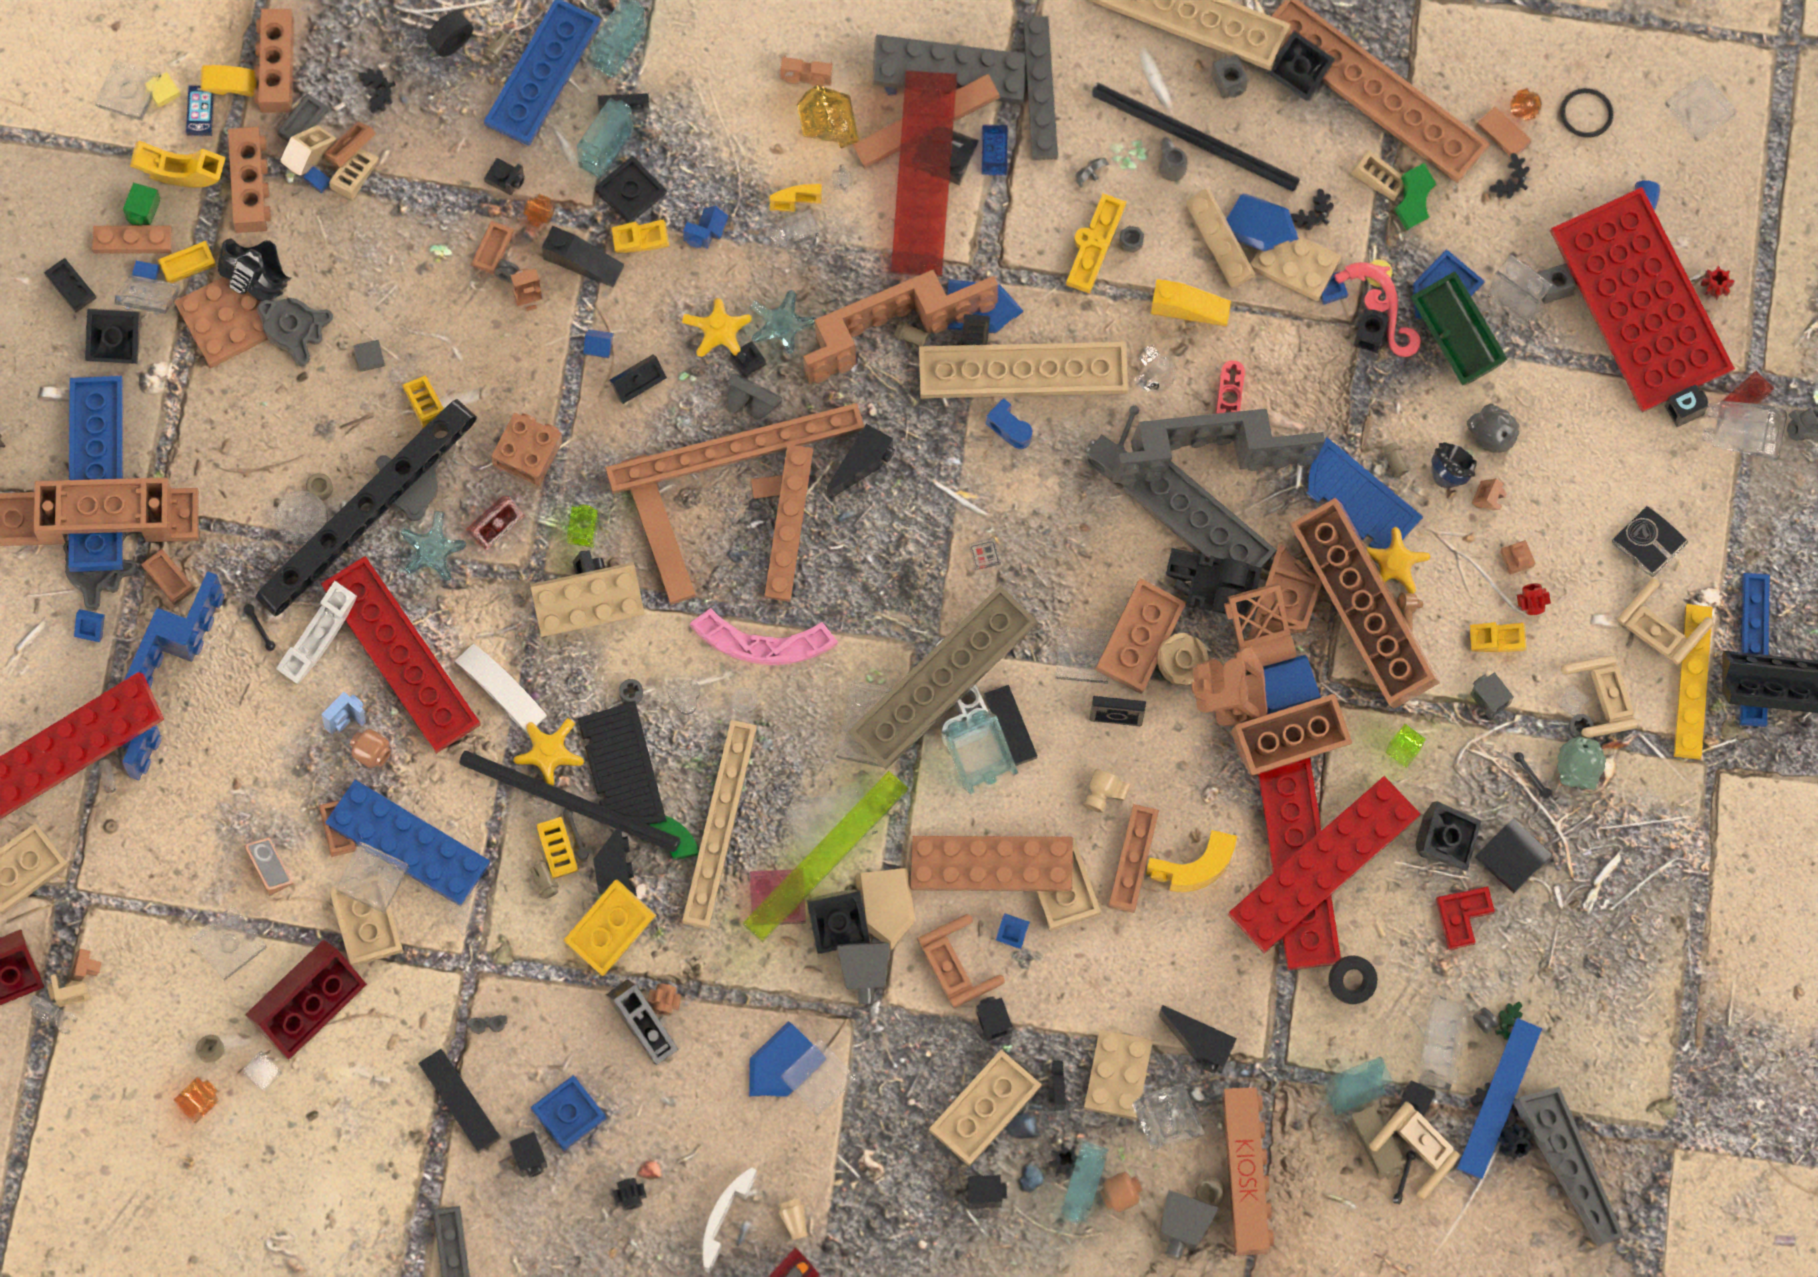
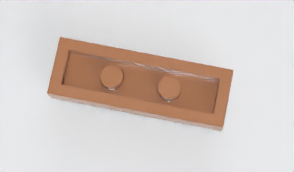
M93 226L92 250L94 254L171 253V226Z

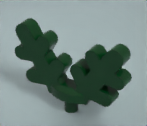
M1516 1002L1514 1006L1508 1003L1505 1006L1507 1015L1503 1010L1498 1013L1501 1020L1499 1023L1500 1029L1495 1030L1496 1035L1502 1034L1504 1040L1509 1039L1511 1032H1509L1507 1026H1514L1516 1020H1513V1018L1520 1019L1523 1016L1522 1012H1519L1522 1008L1521 1002Z

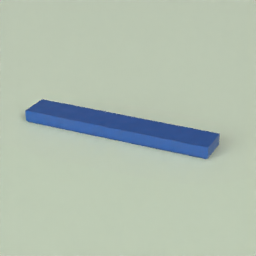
M1743 573L1741 652L1769 655V574ZM1740 705L1739 725L1767 726L1768 708Z
M1519 1018L1516 1019L1457 1170L1481 1180L1483 1179L1498 1142L1497 1139L1500 1137L1543 1028Z

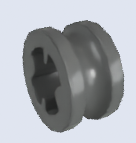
M499 260V268L495 269L494 274L501 280L512 283L511 275L515 274L520 268L512 262Z
M627 679L621 683L619 694L622 702L627 704L635 701L638 704L642 700L643 687L639 681ZM628 687H633L634 690L638 689L635 692V697L629 698V694L624 695L628 691Z
M1577 714L1570 721L1568 730L1573 738L1583 737L1581 732L1577 731L1578 727H1574V724L1578 725L1580 722L1585 723L1584 728L1594 726L1593 720L1588 715Z
M1483 1007L1480 1010V1014L1475 1013L1473 1015V1019L1484 1033L1489 1034L1491 1033V1028H1497L1499 1023L1491 1011Z

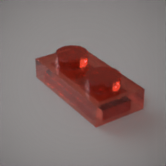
M1755 371L1725 397L1718 407L1737 424L1773 392L1774 387Z

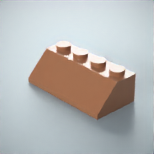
M1335 693L1237 724L1231 731L1239 756L1251 776L1352 744Z

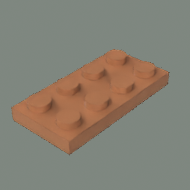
M1140 578L1094 670L1142 694L1158 663V650L1163 641L1171 636L1186 602Z

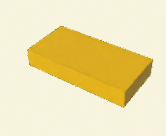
M206 241L158 259L168 285L216 266Z

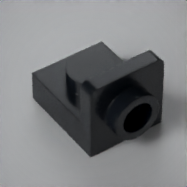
M499 158L495 159L484 177L485 183L509 195H512L515 189H520L525 180L522 165L517 164L514 167Z

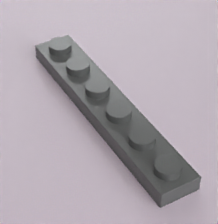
M1023 17L1032 160L1058 159L1049 17Z

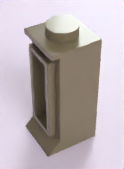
M1377 1103L1352 1115L1349 1123L1378 1179L1386 1176L1389 1180L1402 1173L1401 1169L1405 1166L1406 1161L1401 1162L1402 1155L1392 1136L1378 1151L1370 1149V1143L1386 1125L1381 1114H1376L1379 1105Z

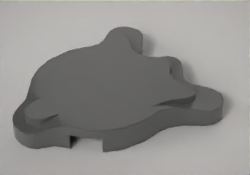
M290 297L274 301L263 300L257 307V314L261 318L266 337L277 347L287 350L298 366L308 364L310 355L307 343L319 344L322 340L321 328L328 325L333 319V314L330 310H315L308 307L304 302Z
M386 455L379 456L376 459L377 468L381 470L392 459ZM442 457L406 492L395 500L394 505L399 507L409 520H420L424 515V511L428 508V504L434 497L436 498L438 493L436 469ZM402 467L399 469L398 474H407L410 468Z
M69 540L63 546L66 554V576L69 582L83 593L84 603L89 611L99 608L102 590L106 589L111 593L117 592L121 579L134 575L137 572L135 561L123 559V570L70 572Z

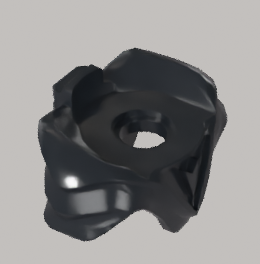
M232 238L222 243L218 260V272L220 276L231 280L229 287L240 294H245L248 291L259 301L270 300L283 294V289L287 287L288 281L292 277L285 275L279 261L275 243L265 240L258 245L248 248L242 247Z

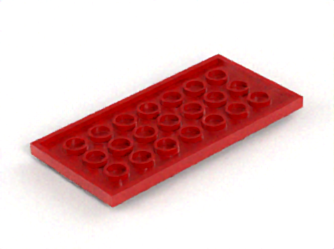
M1643 187L1556 225L1549 230L1642 413L1665 403L1669 396L1695 384L1697 387H1700L1735 370Z

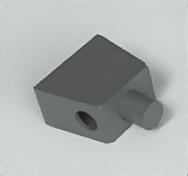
M889 942L837 945L846 988L858 989V1004L875 1003L874 988L885 987Z
M1169 1190L1165 1200L1159 1238L1169 1242L1165 1256L1180 1261L1184 1248L1195 1251L1212 1223L1218 1208Z

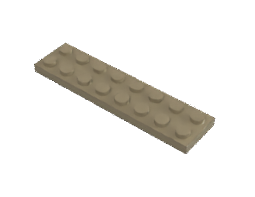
M1000 585L870 709L848 733L887 770L1038 624V621Z

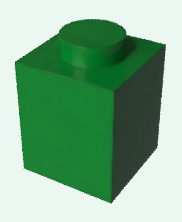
M133 182L123 207L125 218L129 223L135 226H142V224L151 226L161 200L158 189Z

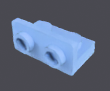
M343 692L321 714L324 728L331 735L337 730L341 732L349 724L350 717L363 726L366 723L365 711L362 708L364 706L363 703L355 695L352 694L349 697Z

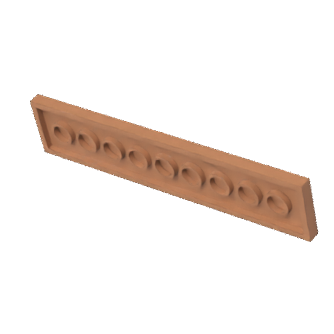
M1285 0L1271 15V17L1291 24V29L1283 46L1295 30L1336 59L1322 81L1324 84L1456 183L1461 181L1489 148V142L1299 0Z

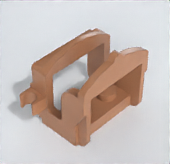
M1251 646L1239 650L1237 658L1228 660L1224 666L1218 660L1211 659L1202 664H1197V668H1193L1194 681L1191 682L1192 693L1195 694L1197 708L1203 713L1215 711L1216 720L1219 725L1234 726L1267 715L1264 669ZM1245 669H1247V670H1248L1249 672H1251L1252 674H1250V675H1248V676L1246 677V670H1245Z

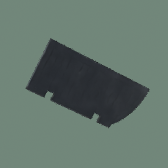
M636 702L578 718L582 738H591L592 744L586 745L585 750L597 794H606V799L600 800L599 804L645 824L666 822L667 819Z

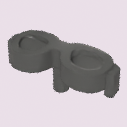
M1106 158L1094 159L1076 173L1075 181L1079 187L1082 188V183L1090 175L1094 181L1099 179L1095 170L1104 165H1110Z
M497 1015L491 1018L485 1017L484 1019L471 1018L467 1020V1027L475 1034L484 1033L487 1027H490L493 1032H500L504 1029L505 1024L508 1023L507 1015Z

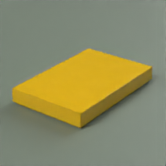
M615 880L563 941L600 975L605 976L657 915L619 880Z

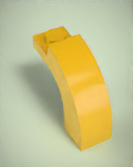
M138 141L135 144L130 167L150 174L149 178L158 182L180 187L200 188L211 186L220 180L225 157L203 148L193 154H176Z
M1211 830L1207 849L1198 860L1189 864H1176L1150 857L1146 875H1150L1151 879L1159 882L1171 880L1169 891L1192 892L1205 888L1215 882L1227 869L1232 859L1238 836Z

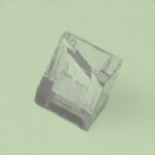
M260 1051L242 1069L244 1075L262 1092L282 1074L281 1069L263 1051Z

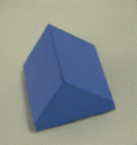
M717 206L704 208L698 226L710 229L711 237L721 239L728 215Z
M588 329L585 335L584 354L609 358L614 333Z

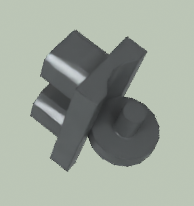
M1810 407L1807 410H1794L1788 414L1793 419L1787 427L1788 436L1791 439L1802 441L1807 437H1818V410L1815 407Z

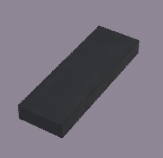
M1006 685L984 693L985 701L1012 767L1037 759V753L1010 686Z

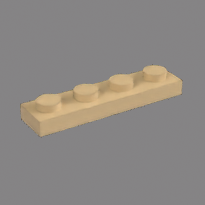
M1205 188L1187 200L1185 203L1230 287L1236 289L1254 277L1255 273L1210 189Z

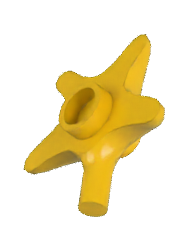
M716 298L713 302V311L709 316L698 317L684 314L682 323L698 327L704 332L703 340L696 352L697 356H705L720 344L727 346L732 354L737 356L741 349L738 345L736 334L743 326L751 322L752 316L745 314L731 317L727 315L723 301L720 298Z
M1394 527L1391 531V544L1388 548L1376 549L1366 547L1372 560L1379 565V572L1384 582L1396 579L1408 593L1414 594L1416 586L1412 578L1411 567L1416 563L1430 560L1431 556L1427 552L1408 550L1402 541L1401 531L1399 528Z
M567 718L555 733L547 735L540 731L533 722H529L526 725V729L532 741V749L527 753L514 757V763L537 766L543 774L544 782L554 786V771L557 766H581L584 763L582 757L569 752L564 746V740L575 723Z

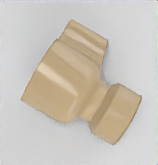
M1095 769L1089 783L1091 794L1086 797L1084 806L1095 812L1103 813L1107 805L1106 798L1125 800L1131 785L1121 781L1112 773Z

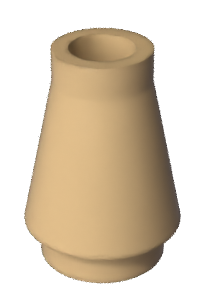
M800 1198L778 1204L780 1208L778 1213L789 1231L792 1241L808 1236L804 1204H801Z

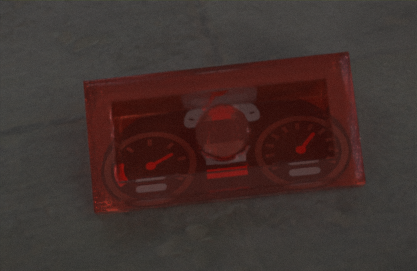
M504 495L467 527L466 531L485 550H488L525 515L509 496Z

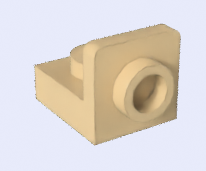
M50 975L52 983L47 985L51 1000L55 999L59 1007L91 1000L90 990L86 983L74 981L67 983L64 988H61L57 975Z

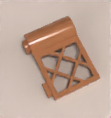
M1279 583L1228 597L1229 602L1224 603L1227 619L1233 620L1238 651L1251 646L1263 667L1296 658V650L1290 635ZM1275 592L1276 601L1271 609L1260 603L1265 594ZM1248 600L1253 604L1244 616L1237 611L1236 602ZM1257 607L1268 612L1261 624L1250 619ZM1273 615L1281 620L1282 629L1270 631L1265 627ZM1247 622L1258 627L1253 637L1243 639L1242 630Z

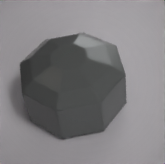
M1128 226L1121 230L1119 244L1124 251L1135 253L1142 248L1144 233L1139 227Z

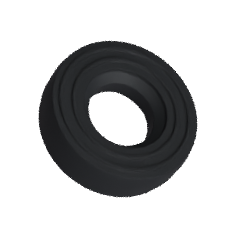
M1350 955L1339 959L1332 966L1328 982L1331 992L1338 1000L1347 1004H1360L1367 1001L1374 994L1377 988L1378 977L1374 966L1368 960L1360 956ZM1350 970H1358L1363 977L1361 986L1356 990H1348L1343 982L1345 974Z

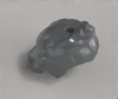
M1490 403L1485 405L1480 413L1472 415L1467 420L1468 429L1472 432L1475 441L1490 452H1506L1513 448L1516 443L1520 426L1516 418L1505 409Z

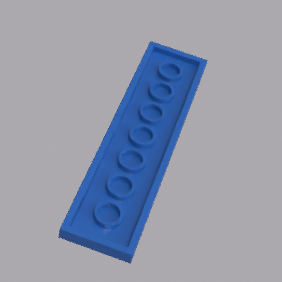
M122 376L70 378L69 480L123 479ZM123 532L69 534L70 572L123 570Z

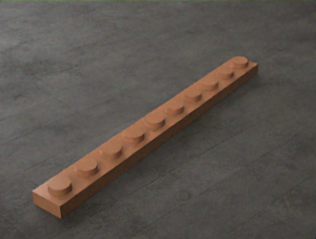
M855 403L607 466L605 470L612 494L787 450L788 444L803 446L861 431L864 428L858 404Z

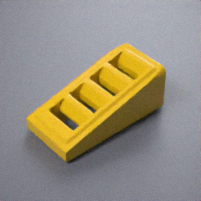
M426 375L402 385L422 428L444 409ZM424 387L426 388V390L413 395V392Z
M562 817L537 824V832L552 878L555 879L578 872ZM560 830V832L545 836V833ZM563 839L562 843L548 847V843ZM566 849L567 853L555 857L551 856L552 853ZM569 859L570 864L555 868V863Z

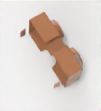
M785 54L781 61V79L789 83L806 82L817 87L831 86L833 75L832 59L831 63L817 61L808 63L803 62L802 59L787 58Z
M528 268L521 269L511 275L513 294L517 307L542 299L540 280L536 268L531 270ZM532 305L526 307L527 311L537 309V306Z

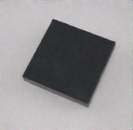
M633 155L594 187L600 197L627 224L634 222L667 194V190Z
M1093 696L1089 720L1092 722L1141 727L1146 710V701Z

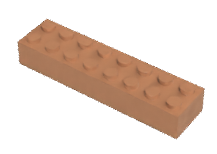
M1334 498L1290 523L1388 704L1395 709L1440 684L1342 503L1337 498Z

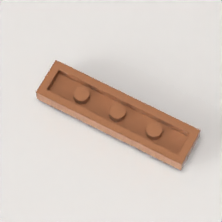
M1133 804L1109 907L1135 913L1159 810Z

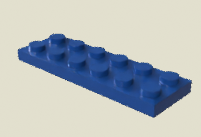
M554 0L486 116L484 125L530 147L600 26L601 18L563 0Z
M357 780L352 782L325 822L335 832L347 839L353 840L360 847L462 907L490 865L489 859Z

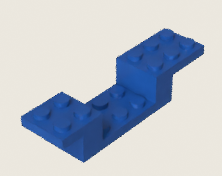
M207 571L187 618L156 608L124 680L140 672L144 674L151 688L153 683V677L151 676L155 668L161 666L164 658V653L162 652L190 662L193 661L195 655L198 656L201 653L204 644L203 636L206 631L209 632L214 623V617L212 616L215 609L221 607L225 596L216 574ZM157 725L122 745V747L128 749L122 762L130 778L139 781L142 774L148 772L151 764V759H149L153 750L158 749L162 739Z

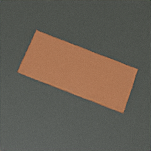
M783 475L751 479L754 499L779 496Z

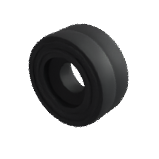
M452 11L441 17L430 28L426 41L440 57H447L466 44L472 36L474 28L461 12Z

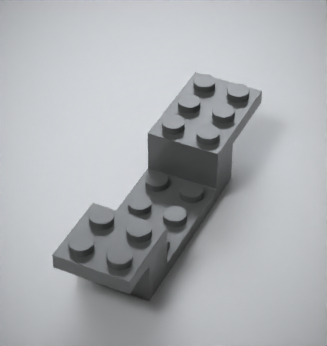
M1267 408L1142 421L1138 423L1131 440L1133 452L1118 454L1111 472L1112 483L1129 485L1139 480H1146L1147 482L1158 481L1164 478L1172 459V450H1177L1182 446L1200 448L1211 443L1226 445L1232 441L1235 444L1239 470L1258 471L1263 467L1270 466L1279 469L1288 466V464L1306 466L1312 464L1317 459L1325 443L1324 433L1272 437Z

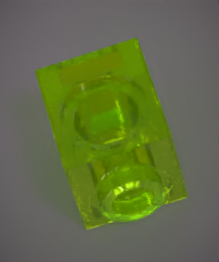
M585 504L579 505V507L572 506L567 531L568 544L594 548L599 522L597 509ZM580 521H588L590 523L586 528H579L577 526Z
M1404 724L1389 742L1386 753L1407 768L1423 748L1426 739L1407 724Z

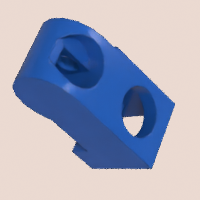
M1003 398L986 416V425L1014 448L1025 449L1032 440V427L1026 421H1021L1010 413L1011 404Z

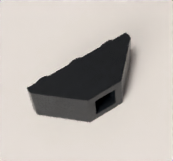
M616 829L593 859L598 892L603 895L615 880H619L637 897L636 887L630 888L629 878H634L632 862L626 863L625 853L630 852L628 836L622 837L621 829Z

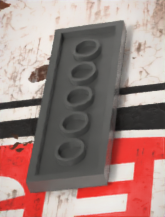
M878 34L874 39L872 85L948 95L989 74L1001 97L995 101L1022 104L1024 100V53Z
M1172 461L1164 478L1155 482L1139 480L1124 486L1123 490L1198 554H1205V559L1208 562L1211 555L1216 558L1234 559L1263 568L1276 554L1277 550Z

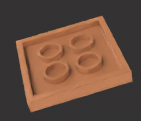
M225 277L174 301L209 368L268 340L263 331L261 318L257 314V307L261 301L253 297L248 291L245 294L238 293L229 287L231 280Z

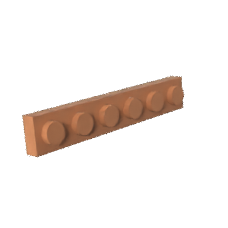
M787 445L764 596L766 599L791 601L813 448Z

